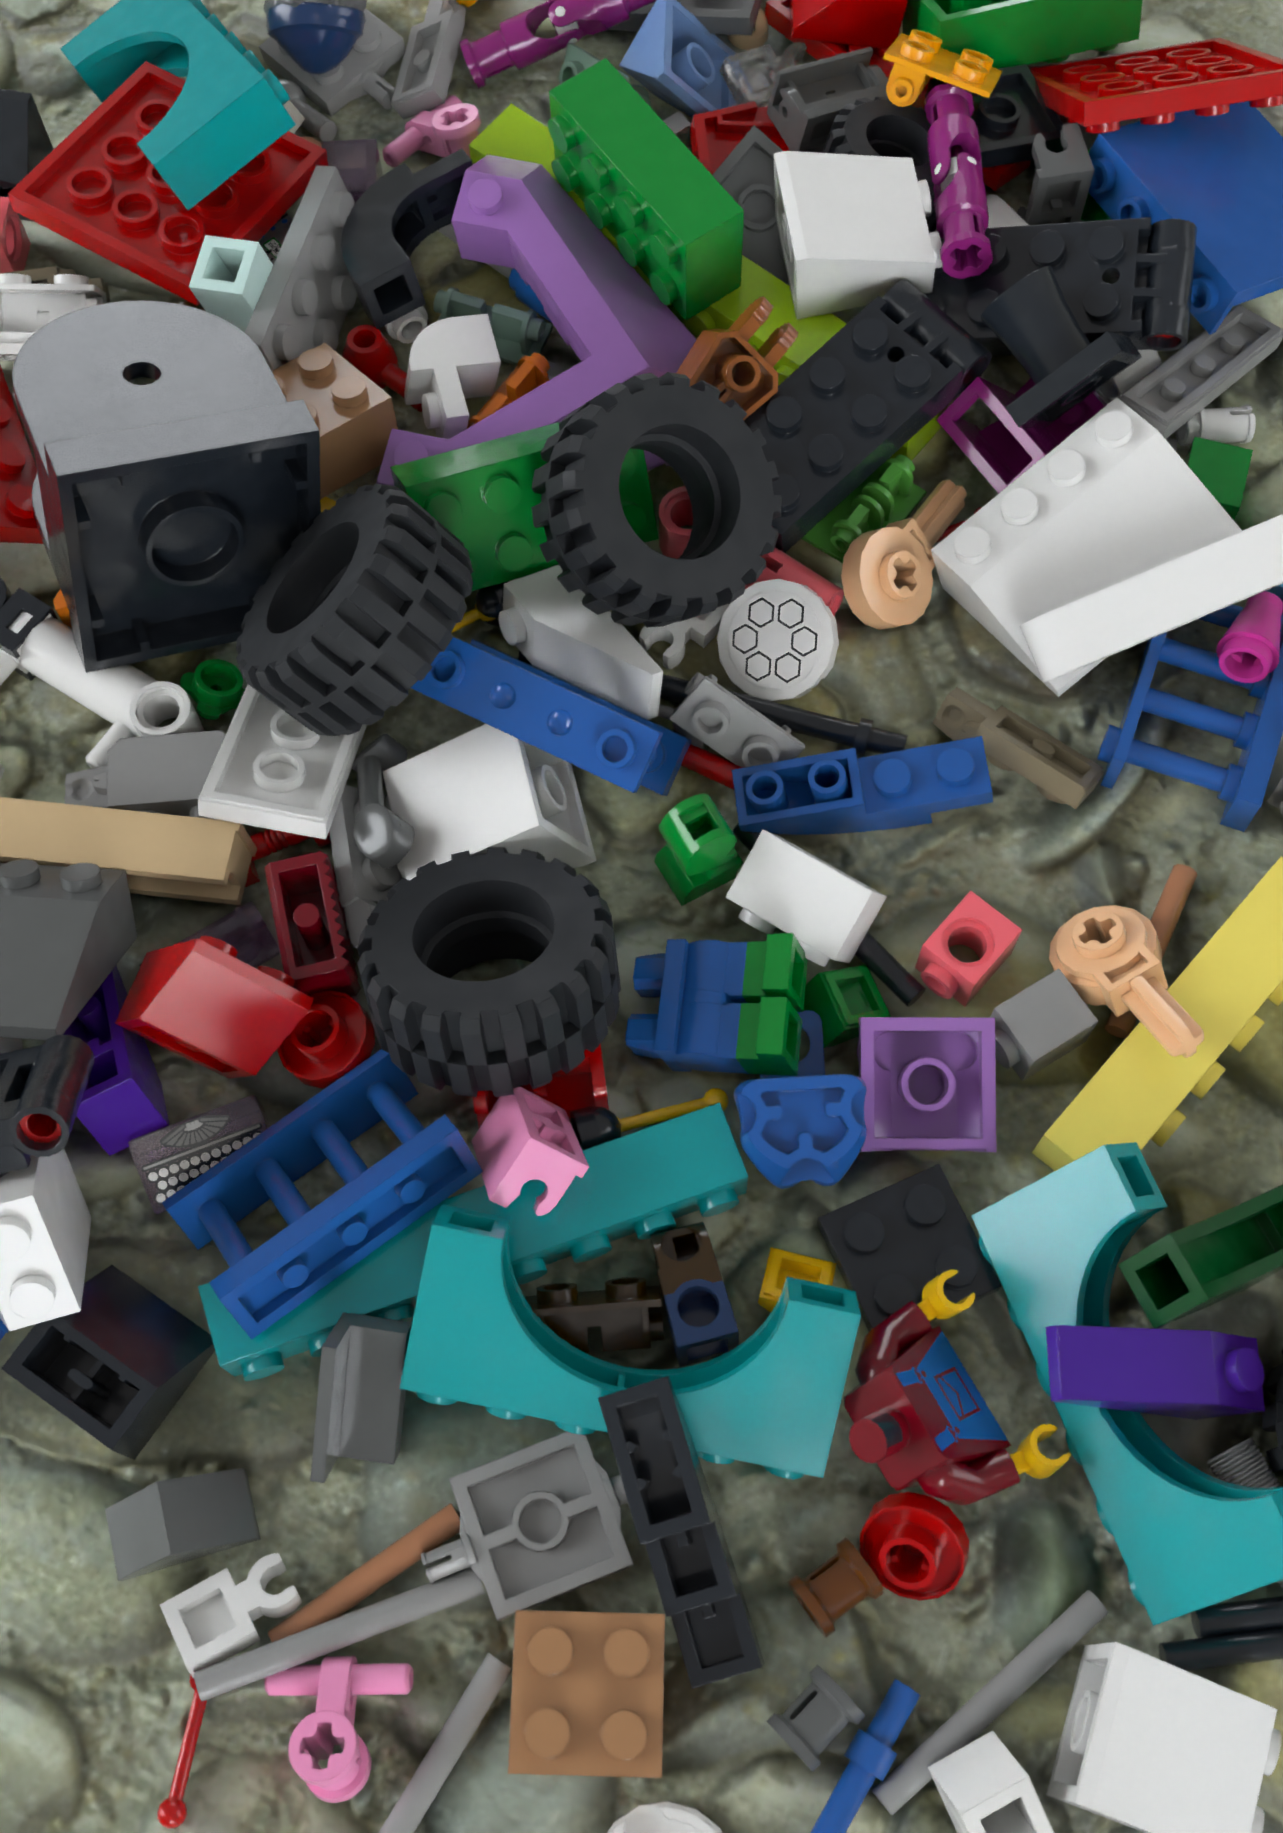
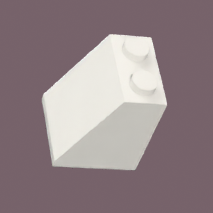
M799 151L774 153L776 222L797 319L867 306L878 295L883 297L894 284L903 279L911 282L923 294L932 292L935 269L942 267L940 259L942 244L938 231L929 233L926 216H931L932 212L930 190L926 179L917 181L913 158Z
M488 724L475 728L383 771L388 795L384 799L385 807L413 826L415 831L414 841L409 852L397 864L402 877L409 881L416 877L419 867L435 861L437 865L451 861V854L468 850L470 855L486 854L487 848L505 847L509 854H520L522 849L541 853L547 862H551L556 858L572 868L586 866L597 861L571 763Z
M64 1148L59 1153L49 1157L30 1155L31 1162L29 1168L10 1171L0 1177V1319L9 1331L81 1311L92 1217Z
M1110 1642L1085 1645L1047 1796L1144 1833H1263L1264 1810L1257 1806L1263 1774L1270 1776L1273 1773L1280 1754L1281 1733L1278 1729L1274 1728L1277 1709L1123 1644Z

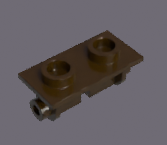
M622 1277L611 1279L605 1282V1290L578 1292L577 1284L551 1283L537 1287L535 1296H525L533 1312L547 1327L564 1341L584 1353H589L588 1327L601 1326L603 1352L651 1349V1341L664 1340L662 1312L648 1314V1307L662 1306L660 1285L646 1286L645 1278Z

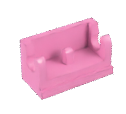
M522 1087L513 1088L514 1095L499 1097L472 1139V1144L478 1164L483 1170L481 1174L489 1200L507 1208L520 1195L521 1187L527 1181L533 1179L541 1180L546 1184L545 1190L536 1198L533 1208L537 1216H543L554 1209L575 1176L580 1178L584 1176L589 1165L566 1111Z

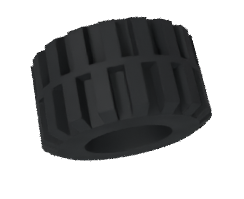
M878 96L874 100L866 97L857 99L854 105L847 104L841 108L839 115H836L822 153L913 158L917 181L926 179L930 190L932 212L931 216H926L929 232H934L937 229L934 209V184L932 182L927 134L931 124L927 121L925 109L912 105L899 107L891 103L887 97Z

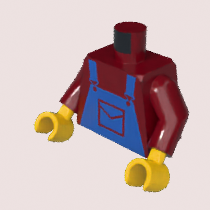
M948 1270L930 1280L924 1286L920 1303L916 1305L913 1301H909L866 1334L855 1368V1373L860 1383L844 1397V1407L854 1423L849 1432V1441L853 1452L864 1462L877 1463L891 1487L900 1491L920 1486L927 1495L956 1505H969L1020 1483L1019 1475L1022 1473H1027L1029 1476L1037 1479L1048 1478L1068 1461L1070 1453L1063 1454L1058 1459H1049L1039 1451L1037 1444L1049 1438L1058 1430L1052 1424H1043L1035 1428L1021 1441L1016 1452L1009 1454L1005 1450L1011 1446L1010 1442L940 1326L932 1329L930 1324L935 1318L949 1319L968 1309L975 1300L974 1292L956 1304L946 1298L943 1290L944 1282L959 1272L958 1270Z

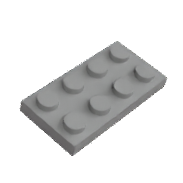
M336 166L315 167L244 332L258 346L271 371L299 357L303 352L316 348L323 343L328 344L336 351L339 333L348 311L353 308L356 301V290L345 265L341 249L344 224L355 204Z

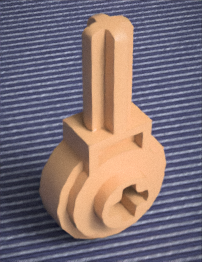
M951 480L941 481L911 518L889 523L885 528L865 532L851 542L843 558L841 573L843 591L852 612L865 625L878 630L912 624L924 614L931 600L933 586L932 570L935 567L931 549L965 506L964 499L967 496V492L962 485H955Z
M1117 905L1100 906L1074 915L1058 929L1050 942L1049 960L1053 971L1061 970L1085 1004L1094 1006L1107 1005L1116 1017L1130 1010L1170 1056L1182 1055L1188 1058L1197 1052L1196 1047L1204 1040V1031L1166 990L1169 987L1162 967V949L1157 932L1149 918L1132 908Z

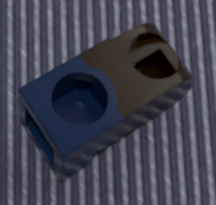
M699 1222L650 1235L662 1299L679 1367L716 1358L739 1345V1330L704 1223Z

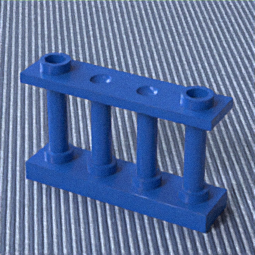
M1233 604L1199 618V620L1229 629L1244 607ZM1283 613L1281 615L1280 658L1278 666L1268 673L1263 680L1255 683H1242L1229 678L1219 667L1217 653L1166 638L1167 632L1147 640L1120 726L1117 727L1109 724L1097 756V760L1107 763L1101 786L1112 789L1125 762L1218 792L1217 799L1226 801L1220 825L1245 832L1262 806L1283 734ZM1157 662H1164L1249 689L1248 696L1257 698L1253 713L1245 711L1243 716H1239L1150 688ZM1144 711L1233 740V747L1242 749L1238 765L1230 763L1227 768L1133 739L1141 712Z
M453 636L445 651L439 652L431 663L433 668L422 681L418 680L411 687V689L632 793H637L641 785L660 795L667 796L692 742V739L642 718L556 676L473 639L469 644Z
M382 1049L162 1202L167 1212L198 1250L212 1240L216 1244L230 1268L209 1283L218 1299L251 1339L269 1328L483 1172L458 1129L445 1114L426 1128L416 1118L405 1103L418 1095V1092L407 1074L400 1070L391 1061L390 1054ZM383 1119L402 1145L368 1168L350 1142ZM328 1159L346 1185L311 1209L293 1182ZM271 1199L288 1226L253 1251L236 1223Z

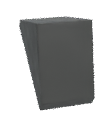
M245 1468L156 1481L105 1509L118 1581H125L261 1539L247 1470Z

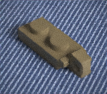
M958 687L946 696L933 721V724L953 741L982 736L986 759L990 763L1006 771H1015L1036 784L1038 791L1047 799L1060 804H1068L1074 809H1077L1095 789L1105 773L1100 765L1001 705L995 711Z

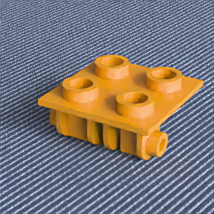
M911 30L910 36L901 33L883 57V59L894 63L887 82L886 93L891 103L899 107H906L914 103L931 77L989 98L1001 77L1002 70L992 67L994 60L981 52L963 49L961 55L940 48L942 40L939 37L921 30Z

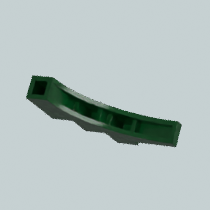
M1283 1184L1219 1214L1174 1231L1118 1264L1154 1329L1237 1295L1283 1269Z

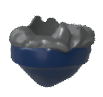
M265 0L264 12L266 13L268 35L276 40L281 48L305 72L316 75L327 73L336 68L348 56L357 39L363 36L366 21L364 10L367 6V0Z

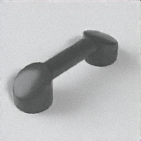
M383 734L368 744L355 757L351 768L357 772L359 812L353 824L355 845L363 855L384 869L394 867L406 856L415 837L413 826L388 810L384 805L383 787L385 786L383 771L407 760L406 747L388 734Z

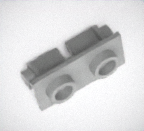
M697 672L685 688L684 693L688 696L669 718L719 754L744 768L795 759L806 746L791 735V729L788 726L783 725L779 727L717 683L718 678L713 674L703 676Z

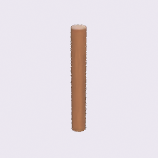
M1183 864L1173 866L1150 920L1158 935L1162 949V959L1197 878V872ZM1130 1010L1119 1017H1116L1111 1011L1105 1025V1030L1113 1036L1126 1039L1132 1032L1137 1017Z
M452 1503L445 1506L269 1630L268 1635L271 1642L342 1616L421 1560L420 1554L422 1552L426 1553L438 1548L459 1533L460 1515Z

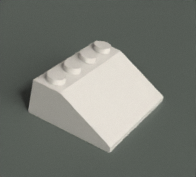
M1116 397L933 547L931 553L942 588L1042 681L1020 625L1242 530L1162 434ZM1104 659L1044 684L1059 697Z

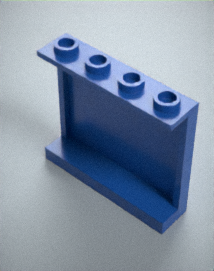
M1249 101L1230 104V111L1222 115L1197 116L1194 114V109L1175 112V120L1170 123L1145 125L1137 121L1120 126L1119 130L1099 133L1089 151L1094 167L1089 194L1111 220L1151 217L1152 225L1166 219H1183L1196 225L1197 237L1190 313L1209 335L1217 331L1233 306L1283 289V137L1256 107L1249 106Z

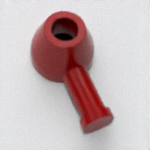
M360 325L353 328L347 335L342 357L381 389L387 386L405 398L407 372L399 368L397 354L392 344L375 326ZM422 403L411 405L417 411L422 412Z

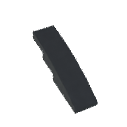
M665 1376L599 1397L598 1400L639 1543L646 1546L665 1615L672 1618L691 1688H697L762 1668L765 1663L744 1594L670 1377Z

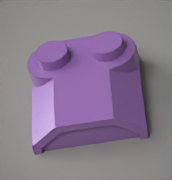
M858 1018L859 1039L856 1051L859 1062V1077L865 1082L867 1088L864 1104L867 1134L861 1152L892 1150L996 1152L995 1018Z

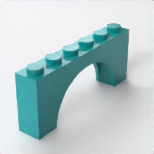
M120 0L60 48L101 103L145 61L175 76L187 77L177 100L168 113L151 132L137 143L138 147L187 210H190L296 125L283 106L290 100V96L269 68L265 70L250 49L247 51L232 31L228 32L214 13L210 14L201 0Z
M1137 1142L1103 1145L971 1215L980 1234L979 1246L988 1263L995 1268L1008 1298L1007 1308L1009 1315L1027 1340L1037 1363L1036 1373L1039 1383L1049 1396L1050 1383L1046 1327L1053 1325L1110 1327V1293L1120 1257L1137 1230L1154 1214L1168 1207ZM1054 1402L1066 1428L1068 1448L1074 1459L1082 1465L1097 1498L1096 1507L1099 1518L1105 1529L1114 1536L1126 1563L1128 1581L1132 1593L1137 1601L1146 1608L1153 1626L1283 1580V1486L1251 1488L1228 1483L1200 1471L1173 1452L1155 1434L1139 1412Z
M445 1204L441 1205L431 1225L400 1389L414 1391L420 1399L433 1404L450 1405L457 1401L485 1406L490 1414L499 1418L518 1420L526 1416L555 1421L559 1428L567 1432L586 1435L592 1434L596 1430L608 1433L598 1400L599 1397L669 1376L699 1458L716 1464H730L735 1460L763 1465L771 1474L787 1479H799L804 1474L824 1478L861 1317L856 1291L786 1277L782 1293L768 1318L749 1338L729 1352L697 1365L677 1369L652 1370L624 1367L605 1362L573 1347L556 1335L533 1312L516 1281L509 1253L511 1218Z

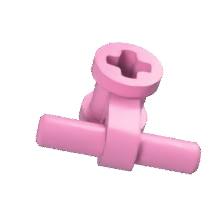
M450 95L443 104L436 106L430 112L421 111L405 124V132L383 148L382 155L384 161L389 166L397 167L417 150L445 158L463 149L470 157L469 144L479 135L478 128L481 125L477 107L472 104L462 103L458 97Z
M325 1656L322 1664H300L265 1678V1691L269 1696H317L315 1712L305 1717L296 1726L288 1746L289 1760L293 1769L305 1781L316 1797L329 1803L344 1802L357 1795L365 1786L371 1772V1755L368 1747L361 1737L357 1735L354 1728L357 1695H408L413 1688L414 1682L413 1667L409 1663L358 1664L356 1656ZM340 1745L343 1752L332 1755L334 1746ZM329 1759L327 1768L322 1769L318 1765L319 1760Z

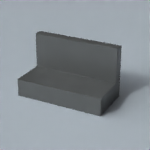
M345 1312L337 1321L322 1345L310 1481L325 1483L338 1457L394 1465L400 1453L406 1390L399 1387L412 1322Z

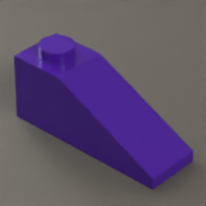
M117 965L63 1034L80 1038L89 1045L93 1052L94 1065L76 1116L109 1156L136 1143L145 1141L149 1137L170 1127L162 1084L144 1037L115 1024L128 995Z
M1072 1325L1046 1327L1050 1397L1052 1402L1194 1420L1265 1411L1262 1389L1264 1370L1259 1358L1257 1338L1204 1330Z

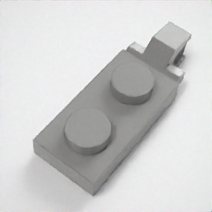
M429 0L424 22L411 28L391 101L392 107L403 119L416 115L423 110L430 112L436 106L445 102L453 67L458 56L459 41L465 26L466 9L464 6L459 5L457 0Z

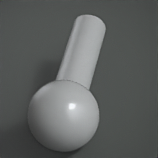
M287 79L279 80L290 96V101L305 118L301 126L323 142L332 141L337 134L336 124L306 103V96L297 83Z

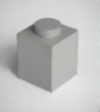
M1060 969L1055 970L994 1008L990 1018H995V1059L1004 1068L1009 1069L1012 1067L1020 1079L1024 1081L1086 1042L1097 1025L1098 1020Z

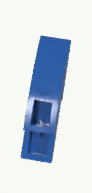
M982 736L862 758L857 757L855 748L732 770L739 827L741 831L761 832L763 829L773 834L814 835L897 829L932 823L931 813L993 803V792Z

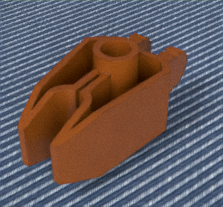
M764 296L759 297L745 309L744 313L737 318L728 330L720 328L702 330L676 373L685 374L690 379V386L703 380L717 387L721 391L718 399L723 403L733 399L746 411L747 415L743 419L745 420L778 392V372L773 367L796 341L798 332L789 322L785 323L773 331L768 340L756 351L747 341L768 319L770 312L773 310L772 304Z

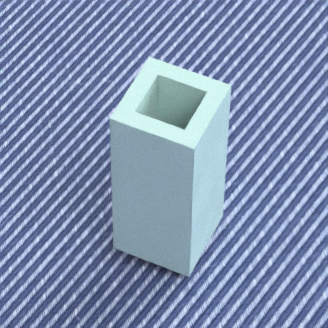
M205 235L189 288L206 312L229 321L245 332L273 264L259 242Z

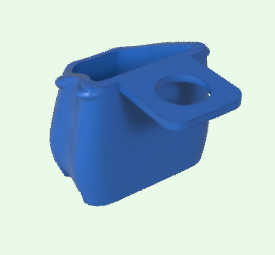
M810 1010L798 1012L802 1018V1029L808 1035L810 1042L807 1055L799 1061L798 1075L760 1074V1079H750L741 1082L734 1090V1101L741 1124V1146L759 1172L771 1184L780 1189L791 1188L800 1181L812 1180L822 1186L835 1185L850 1169L866 1140L867 1130L864 1119L866 1084L860 1077L852 1074L825 1075L822 1020L816 1012Z

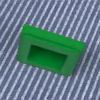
M866 965L819 972L806 984L803 1011H814L820 1016L822 1020L823 1048L833 1047L858 1037V1018L891 1017Z

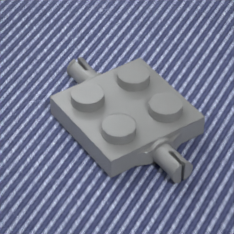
M366 8L364 10L366 21L363 36L357 39L348 56L336 68L327 73L316 75L305 72L272 37H269L259 46L264 62L285 79L297 83L302 88L305 96L330 117L348 102L365 94L373 97L383 108L387 110L392 109L391 101L395 87L384 80L383 77L387 70L404 56L406 48L403 38Z
M570 1432L561 1433L449 1478L460 1510L461 1538L420 1554L422 1563L426 1567L451 1557L450 1560L425 1570L431 1584L438 1579L471 1566V1569L485 1584L496 1620L501 1621L515 1615V1610H528L634 1566L621 1532L620 1506L628 1503L620 1474L609 1478L608 1473L595 1460L586 1435Z

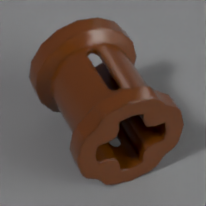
M846 1537L837 1544V1554L804 1579L795 1575L787 1582L806 1614L825 1638L835 1631L834 1622L867 1596L876 1600L884 1593L881 1583L868 1563Z

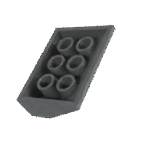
M29 859L0 863V1037L47 1040L56 1035H63L138 936L126 870L100 869L98 865L93 863H78L68 867L38 865L37 862Z

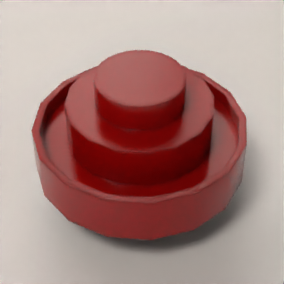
M335 991L312 994L310 997L314 998L308 1013L277 1049L283 1066L305 1085L320 1089L328 1087L368 1059L375 1045V1030L368 1012L349 995Z
M902 1492L890 1494L873 1506L860 1532L859 1551L883 1587L898 1596L920 1601L940 1598L956 1587L968 1561L969 1539L963 1523L948 1506L928 1495Z

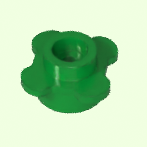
M210 659L201 662L196 667L194 673L187 672L183 674L179 686L187 694L191 695L196 702L197 713L209 720H216L221 714L237 709L245 691L242 688L243 677L240 670L232 663L220 659Z

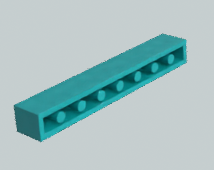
M720 1102L583 1150L589 1165L588 1170L582 1178L575 1176L553 1210L543 1216H537L533 1208L536 1198L544 1192L546 1186L543 1181L537 1179L527 1181L521 1187L520 1195L507 1208L489 1200L485 1185L445 1199L253 1339L247 1335L218 1299L210 1283L198 1286L219 1366L234 1377L242 1374L245 1381H251L281 1371L285 1367L283 1359L309 1350L312 1357L321 1356L322 1345L343 1312L412 1322L431 1225L442 1204L511 1218L509 1253L518 1285L529 1283L544 1276L548 1272L546 1265L572 1256L574 1263L598 1258L612 1250L610 1242L636 1233L638 1240L650 1239L652 1234L672 1230L676 1226L674 1219L700 1210L702 1217H710L734 1208L740 1203L738 1196L747 1192L749 1176Z

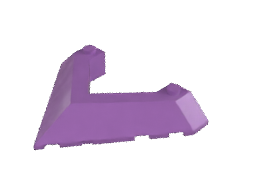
M486 155L466 169L451 221L461 259L515 268L525 284L530 285L542 303L544 312L567 346L570 345L581 362L450 439L392 428L376 484L395 486L390 469L392 466L561 422L572 411L617 383H624L633 376L652 373L659 378L667 372L676 373L697 339L673 312L658 299L650 286L625 261L619 251L542 164ZM644 451L647 471L663 464L666 467L670 466L655 454Z

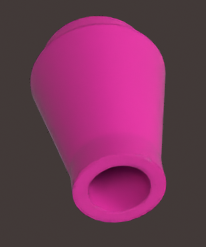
M1264 591L1248 598L1245 607L1218 642L1216 652L1219 658V667L1229 678L1242 683H1255L1263 680L1268 673L1278 666L1283 602L1277 595Z

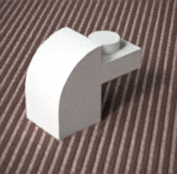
M488 314L441 319L423 329L412 344L404 392L405 404L422 403L425 426L427 429L435 428L438 438L450 439L467 429L469 412L465 399L492 396L495 392L501 360Z

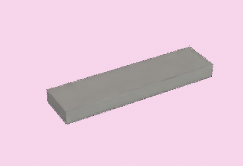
M1237 305L1229 311L1215 333L1209 335L1206 330L1118 398L1156 428L1166 439L1275 351L1283 338V330L1245 307Z

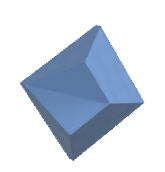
M656 0L619 66L656 97L692 118L696 114L736 105L737 54L715 34H711L677 0Z

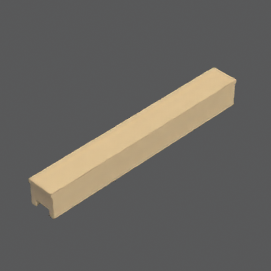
M0 797V863L20 859L33 860L38 865L66 867L78 863H93L98 865L100 869L126 870L129 891L133 894L241 905L249 865L257 851V847L242 824L218 819Z

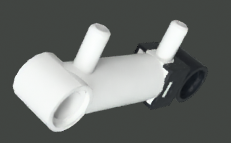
M0 578V686L13 671L30 681L36 676L112 723L111 728L85 757L86 763L91 768L107 765L108 750L120 738L204 731L187 692L177 684L169 681H157L131 664L86 673L73 639L72 628L59 621L52 607L23 589L18 588L12 595L4 580ZM177 718L168 726L158 727L167 719Z

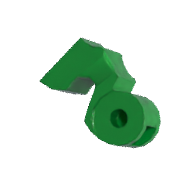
M698 794L683 800L668 811L661 823L658 824V829L667 844L657 853L654 862L681 906L736 878L738 869L744 864L734 848L737 839L708 794Z

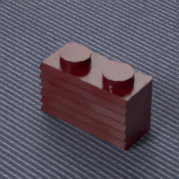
M319 851L268 863L264 868L284 973L295 980L293 988L308 996L326 991L340 992L350 997L356 996L361 989L357 980L359 976L355 969L356 963L353 958L354 952L350 945V938H348L349 931H347L344 908H342L339 901L335 871L328 855Z

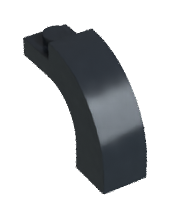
M463 149L414 174L405 163L390 170L361 195L344 224L341 238L342 256L363 310L376 329L426 304L410 257L416 247L426 237L452 223L451 220L465 171L473 165L472 160Z

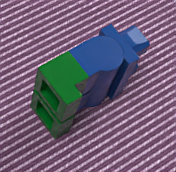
M793 933L767 934V941L754 942L699 940L688 943L686 939H667L666 953L635 958L633 974L635 991L641 997H660L658 1014H631L627 1021L626 1045L636 1055L661 1058L672 1071L692 1072V1069L707 1072L797 1076L802 1031V1018L798 1012H803L808 965V959L805 958L803 948Z

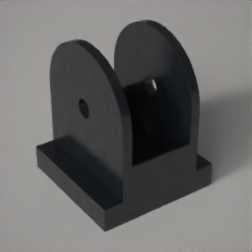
M120 301L86 307L53 320L33 334L22 346L14 362L12 379L16 404L35 453L37 474L32 488L34 517L69 609L73 639L85 672L88 673L236 642L237 638L243 634L241 624L245 614L251 610L254 604L252 599L260 585L265 584L271 575L270 570L279 557L283 558L292 547L291 543L301 531L305 532L313 524L314 518L321 513L319 429L304 400L287 402L267 361L255 342L229 321L204 310L161 301ZM136 378H151L156 380L155 382L146 385H138L129 382Z

